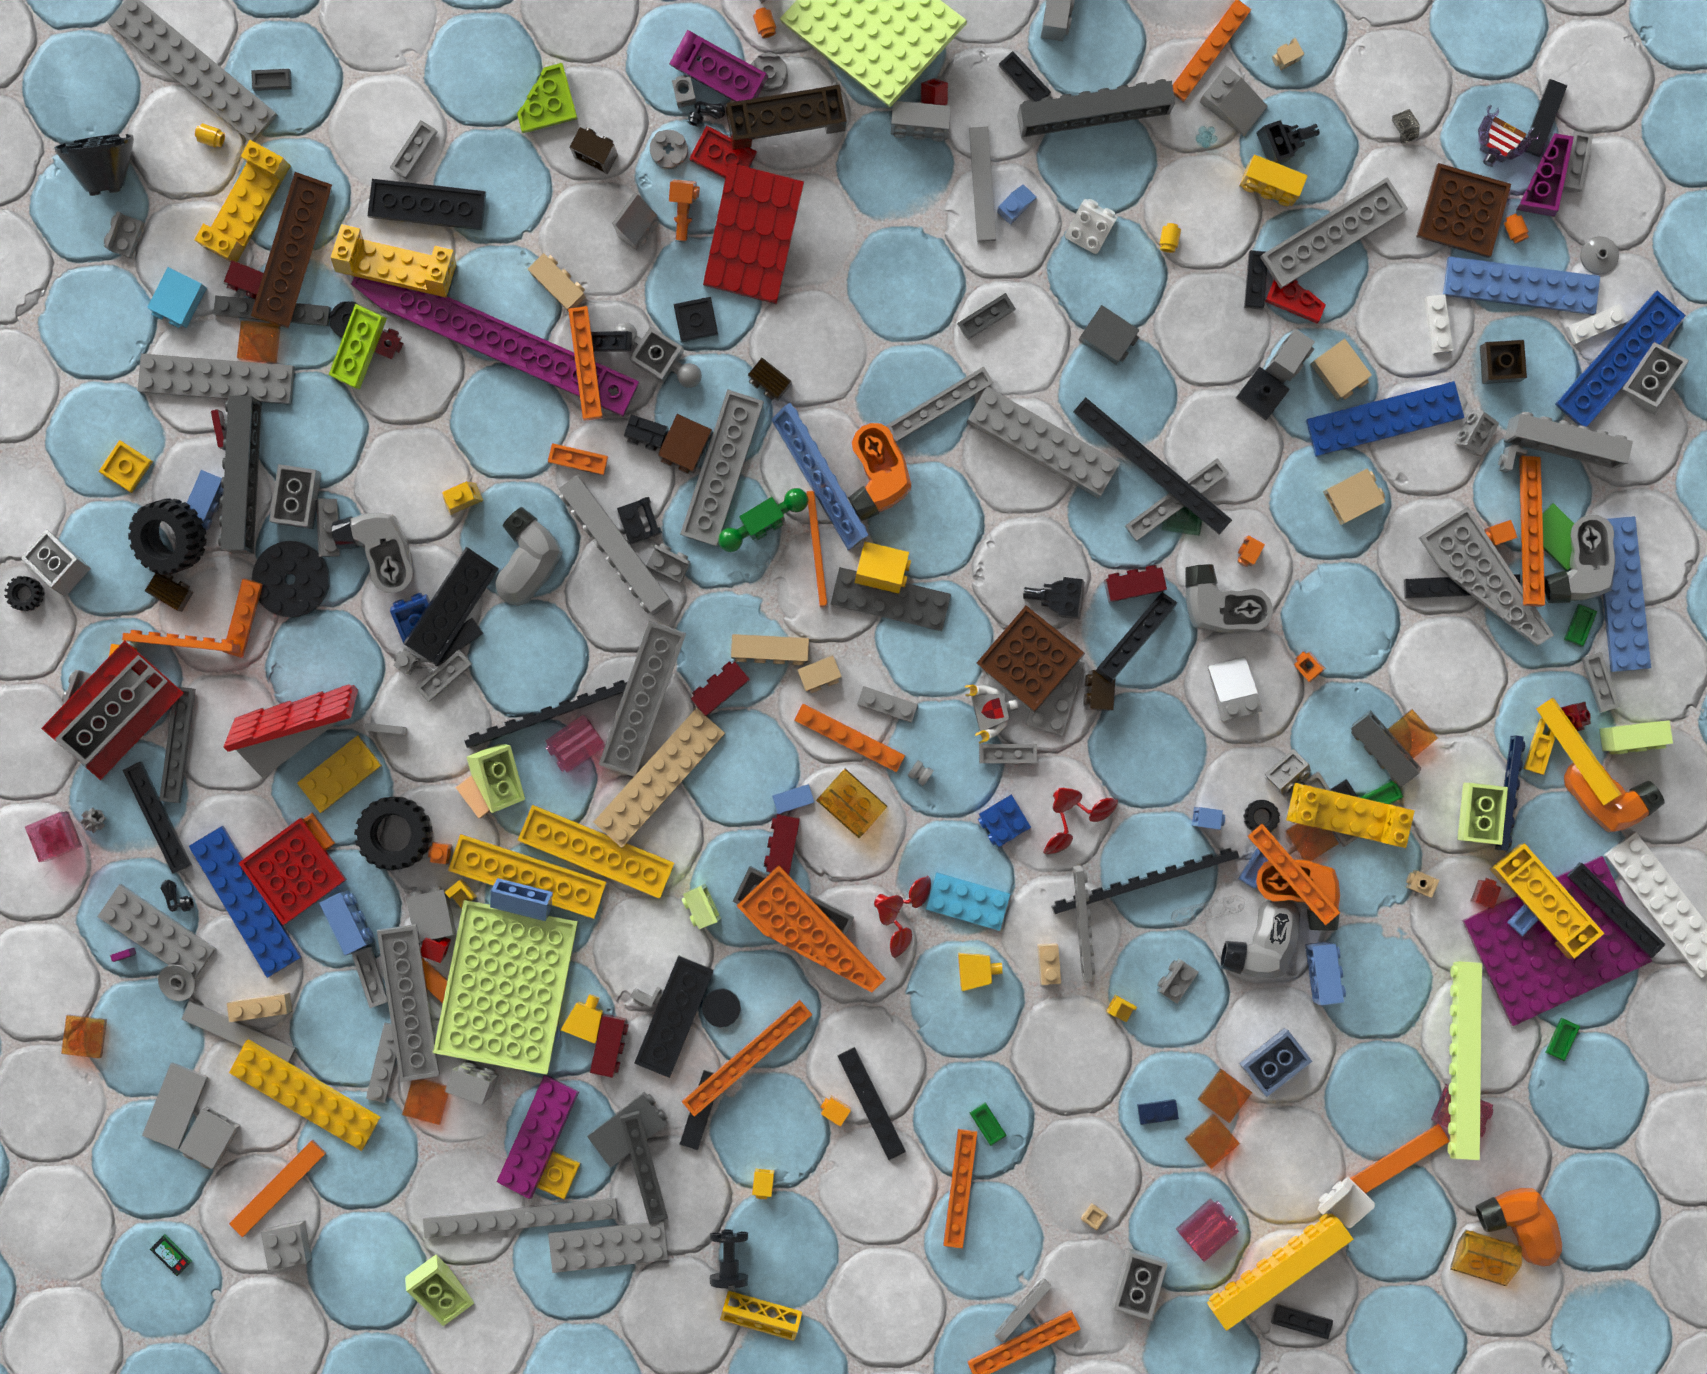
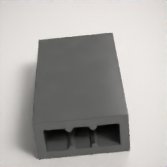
M643 1092L587 1136L610 1168L630 1153L620 1116L639 1111L647 1140L667 1125V1115L662 1109H657L654 1105L656 1101L651 1094L647 1095Z

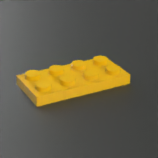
M357 735L297 782V784L317 810L323 813L379 769L382 764L360 736Z

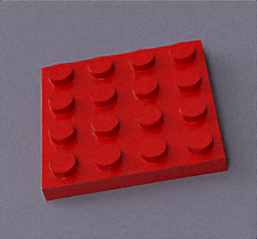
M303 818L296 820L238 863L282 925H286L347 880Z

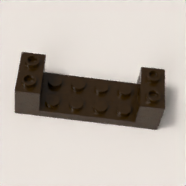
M840 84L726 103V115L733 150L752 147V139L819 128H825L826 134L843 132L847 123Z

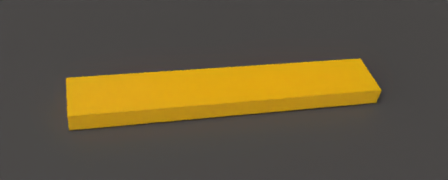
M1554 697L1536 708L1602 804L1606 805L1620 796V791Z

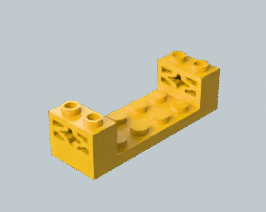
M249 140L241 154V157L247 163L212 226L210 227L203 223L194 239L205 249L230 262L231 260L238 262L291 167L283 157L252 140Z
M341 224L330 257L335 272L441 297H447L457 265L454 251L451 249L434 246L432 255L364 240L360 228Z
M1295 783L1286 820L1406 848L1415 810Z
M1525 843L1517 845L1490 868V871L1502 884L1507 883L1557 940L1555 945L1568 959H1575L1604 934Z

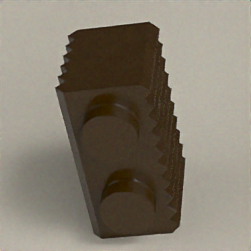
M761 358L748 373V378L750 379L748 382L756 389L758 387L765 391L763 394L771 401L773 399L778 401L792 384L789 378L764 358Z
M155 573L145 592L173 609L182 612L194 593L189 590L190 586L182 581L177 583L172 580L174 578L173 575Z

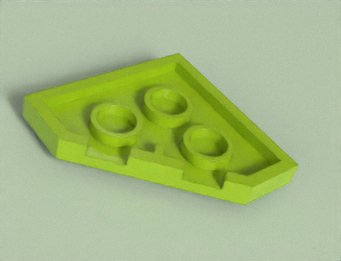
M563 63L543 68L538 81L533 85L525 103L517 112L523 134L578 119Z

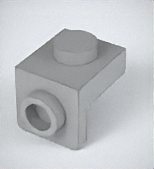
M1511 444V446L1505 448L1503 454L1499 457V471L1506 473L1511 471L1515 455L1524 456L1528 450L1522 449L1523 446Z
M657 987L653 996L635 988L630 997L634 998L633 1002L640 1006L645 1004L652 1007L653 1004H658L662 996L659 993L661 988Z

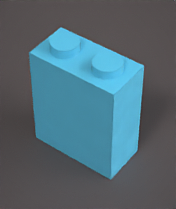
M167 267L147 308L153 311L151 315L161 320L165 317L170 320L169 324L177 328L180 326L187 328L207 287Z

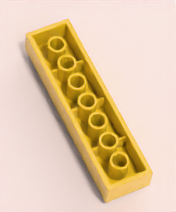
M1333 1213L1324 1214L1319 1218L1317 1224L1306 1227L1303 1230V1234L1298 1237H1292L1285 1247H1279L1274 1250L1271 1257L1260 1260L1256 1264L1257 1267L1253 1270L1245 1271L1241 1274L1239 1280L1228 1283L1225 1286V1290L1221 1293L1217 1292L1209 1298L1208 1306L1226 1331L1354 1240L1343 1223Z

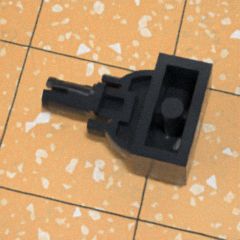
M1279 120L1263 126L1256 134L1266 159L1278 164L1289 161L1295 156L1298 148L1305 145V142H1302L1303 140L1320 134L1319 129L1315 130V128H1318L1317 124L1297 129L1298 125H1285Z
M1063 577V580L1052 584H1044L1043 589L1024 587V592L1026 593H1023V599L1045 601L1041 602V606L1049 607L1052 611L1059 613L1060 617L1080 619L1085 581L1078 578Z

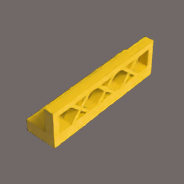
M728 1290L720 1320L794 1341L798 1332L802 1311ZM730 1298L737 1299L741 1305L733 1307L729 1306L728 1303ZM750 1304L757 1305L759 1311L755 1313L750 1312L747 1306ZM770 1309L775 1310L778 1316L771 1318L767 1315L766 1311ZM793 1315L797 1318L795 1324L787 1322L784 1317Z

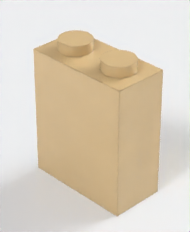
M1345 338L1310 364L1337 401L1340 398L1347 399L1354 394L1352 390L1355 387L1362 388L1369 383L1367 379L1372 376Z
M1368 468L1323 491L1340 525L1385 503V494L1381 488L1377 487L1375 483L1376 477L1372 471L1369 472Z

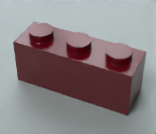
M1157 565L1145 567L1146 571L1138 572V569L1127 571V574L1122 576L1119 573L1109 574L1108 578L1104 580L1108 603L1166 591L1167 587L1163 568H1157Z
M729 661L721 668L723 672L718 676L714 674L707 680L708 684L704 688L699 686L692 692L693 697L691 700L705 716L712 713L750 681L749 677L736 662L731 663Z
M777 814L776 818L773 817L771 829H774L773 837L769 836L767 848H771L770 854L765 856L763 866L767 867L766 872H772L780 866L790 875L800 818Z
M608 1014L602 1016L590 1073L611 1078L614 1077L615 1073H619L621 1062H618L619 1054H623L625 1043H622L623 1035L627 1036L629 1024H626L627 1018Z

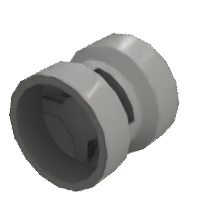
M917 760L907 776L912 779H918V783L924 786L934 770L924 768L923 763Z

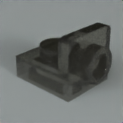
M1410 109L1392 116V122L1400 133L1402 144L1419 137L1420 124Z

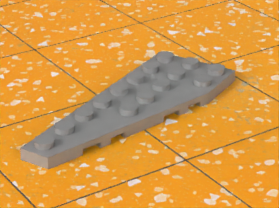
M1469 507L1419 537L1438 568L1533 645L1538 646L1554 636L1535 606H1523L1522 586Z

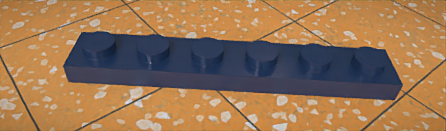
M1510 736L1504 787H1508L1503 840L1502 845H1495V850L1508 851V848L1512 845L1510 833L1511 828L1515 824L1513 811L1517 807L1516 790H1519L1520 787L1518 775L1523 766L1521 753L1525 750L1523 736Z

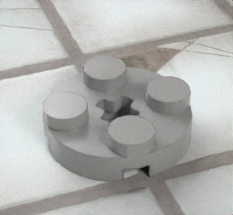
M674 130L658 131L651 140L650 154L653 161L659 167L674 169L686 160L688 146L684 136ZM667 145H671L674 148V151H670V154H666V150H664V147H667Z

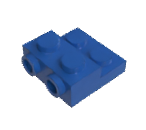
M414 594L411 596V600L406 602L403 599L397 600L390 608V613L403 643L430 603L427 594Z
M1012 794L979 813L980 818L978 821L983 829H988L990 833L988 838L993 846L996 844L1000 847L1031 828Z

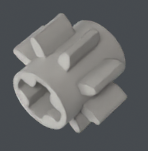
M91 808L81 815L83 819L80 823L85 828V831L88 830L95 833L98 829L101 830L105 826L103 822L107 818L104 817L101 810Z

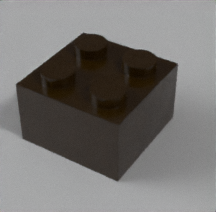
M579 127L569 147L574 158L607 175L618 156L613 140L606 136L602 138L597 136L596 132L588 127L586 129Z
M1524 340L1485 342L1480 346L1482 384L1521 382L1527 378Z
M1091 670L1089 674L1085 675V686H1088V690L1084 694L1083 705H1086V710H1114L1116 678L1111 683L1098 674L1096 670Z

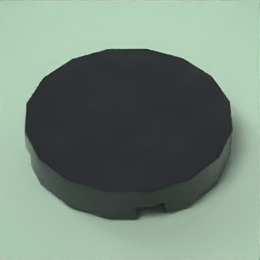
M340 302L330 312V327L341 338H343L354 306L357 304L356 302Z
M721 988L713 990L706 996L702 1010L705 1019L711 1025L727 1027L733 1024L739 1017L741 1006L735 993Z

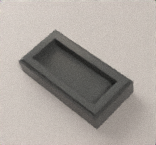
M290 69L251 70L253 91L292 89Z

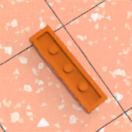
M245 578L242 579L226 638L227 640H234L233 644L240 645L239 653L223 651L224 653L240 658L244 656L263 584Z

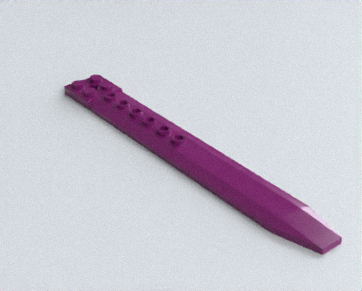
M354 277L351 285L381 309L580 397L574 352L448 296L441 297ZM595 362L601 407L624 417L640 384L639 381ZM616 387L619 393L611 396L609 390H613Z

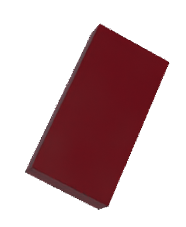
M218 409L211 410L217 445L220 449L224 450L223 441L226 439L227 431L224 429V414Z

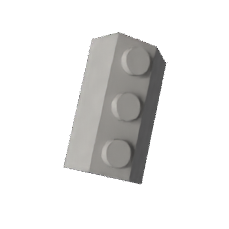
M1654 342L1622 390L1637 406L1655 415L1686 370L1689 360Z

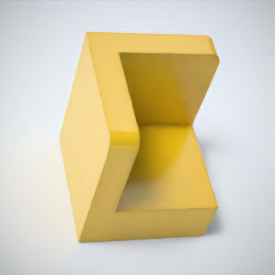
M463 879L457 881L445 891V894L449 898H453L460 908L463 907L464 900L473 901L477 897Z
M1115 994L1106 1012L1127 1022L1133 1010L1136 1011L1137 1006Z

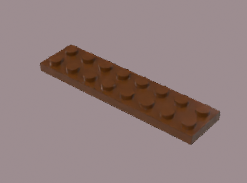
M298 172L294 173L252 309V317L289 328L332 184Z

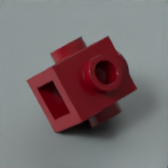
M391 328L388 330L384 329L374 352L392 360L396 352L400 353L404 344L401 342L402 337L399 336V332ZM386 340L391 341L392 345H388Z
M1586 702L1561 707L1577 731L1585 730L1584 726L1591 724V714L1587 710Z

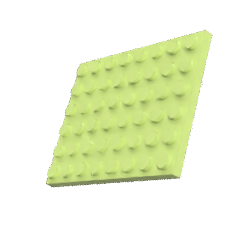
M796 0L780 18L781 23L889 108L967 24L965 18L941 0Z
M464 900L433 1053L547 1075L578 921L548 916L546 921L490 908L489 904Z

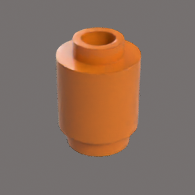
M765 7L757 9L753 18L758 34L762 38L774 36L776 34V25L771 10Z
M1516 213L1506 218L1504 226L1510 240H1513L1514 244L1529 238V231L1522 215L1517 216Z

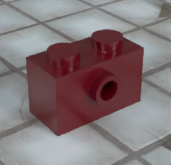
M231 260L224 284L227 285V289L234 292L241 290L246 292L245 296L256 300L264 273Z

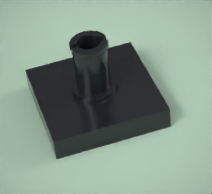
M1259 367L1236 398L1264 420H1267L1290 389Z

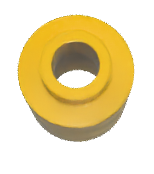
M204 123L195 129L197 142L215 148L223 146L225 133L221 129Z
M1167 223V226L1162 227L1159 242L1161 251L1174 253L1178 248L1181 229L1178 228L1177 224Z

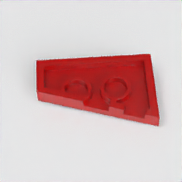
M1274 279L1265 300L1266 303L1316 324L1320 321L1326 306L1309 290L1301 287L1297 280L1280 289Z

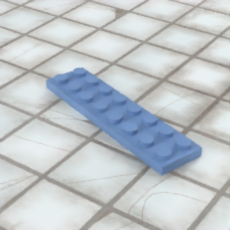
M1448 257L1443 294L1450 297L1594 315L1597 309L1600 276Z
M789 403L771 420L847 550H850L868 536L866 527L859 520L856 510L849 503L846 493L839 486L836 476L832 474L826 459L819 452L816 442L809 435L808 428L799 418L798 411Z
M1636 517L1610 518L1608 521L1614 529L1615 570L1612 589L1603 594L1610 671L1651 668Z

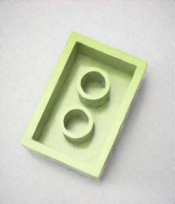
M1670 720L1599 729L1602 751H1609V754L1647 751V749H1664L1666 744H1673Z
M1463 783L1457 840L1502 845L1508 787Z

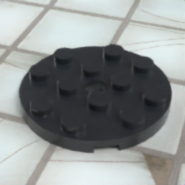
M284 541L270 546L259 556L253 568L252 581L263 584L259 602L268 611L282 617H301L314 611L325 599L329 590V569L324 558L319 557L318 551L311 546L297 541ZM293 574L296 580L293 584L289 585L286 582L287 575Z

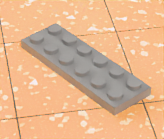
M122 884L118 885L97 916L166 964L185 967L191 972L194 980L216 950L214 946Z
M664 1220L651 1224L648 1221L550 1232L548 1234L552 1273L668 1260Z

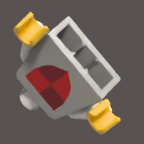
M966 685L965 688L968 687L970 689V694H965V696H971L980 731L975 736H982V741L979 742L981 744L997 736L1006 727L1007 720H1009L1008 712L1018 710L1016 698L1005 701L1003 693H999L997 689L986 685Z

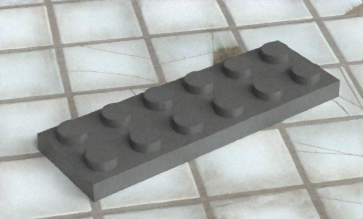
M839 567L831 605L942 631L951 596L950 593L906 583L905 588L901 587L898 594L856 584L857 571Z

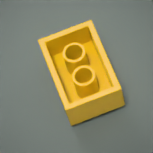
M1254 154L1246 167L1239 186L1243 187L1247 192H1257L1265 199L1277 200L1279 204L1288 207L1289 205L1293 206L1300 197L1308 175Z

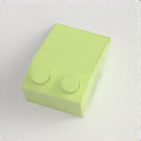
M497 744L466 757L471 775L491 813L525 800L510 745Z
M706 884L683 894L682 902L685 908H689L692 913L690 919L694 927L698 926L701 929L717 923L721 919Z
M437 1255L405 1277L406 1291L442 1326L474 1304V1301L451 1269Z

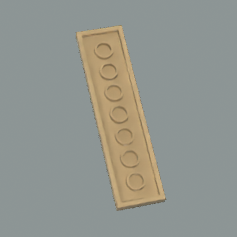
M696 708L593 823L623 848L725 735V732Z

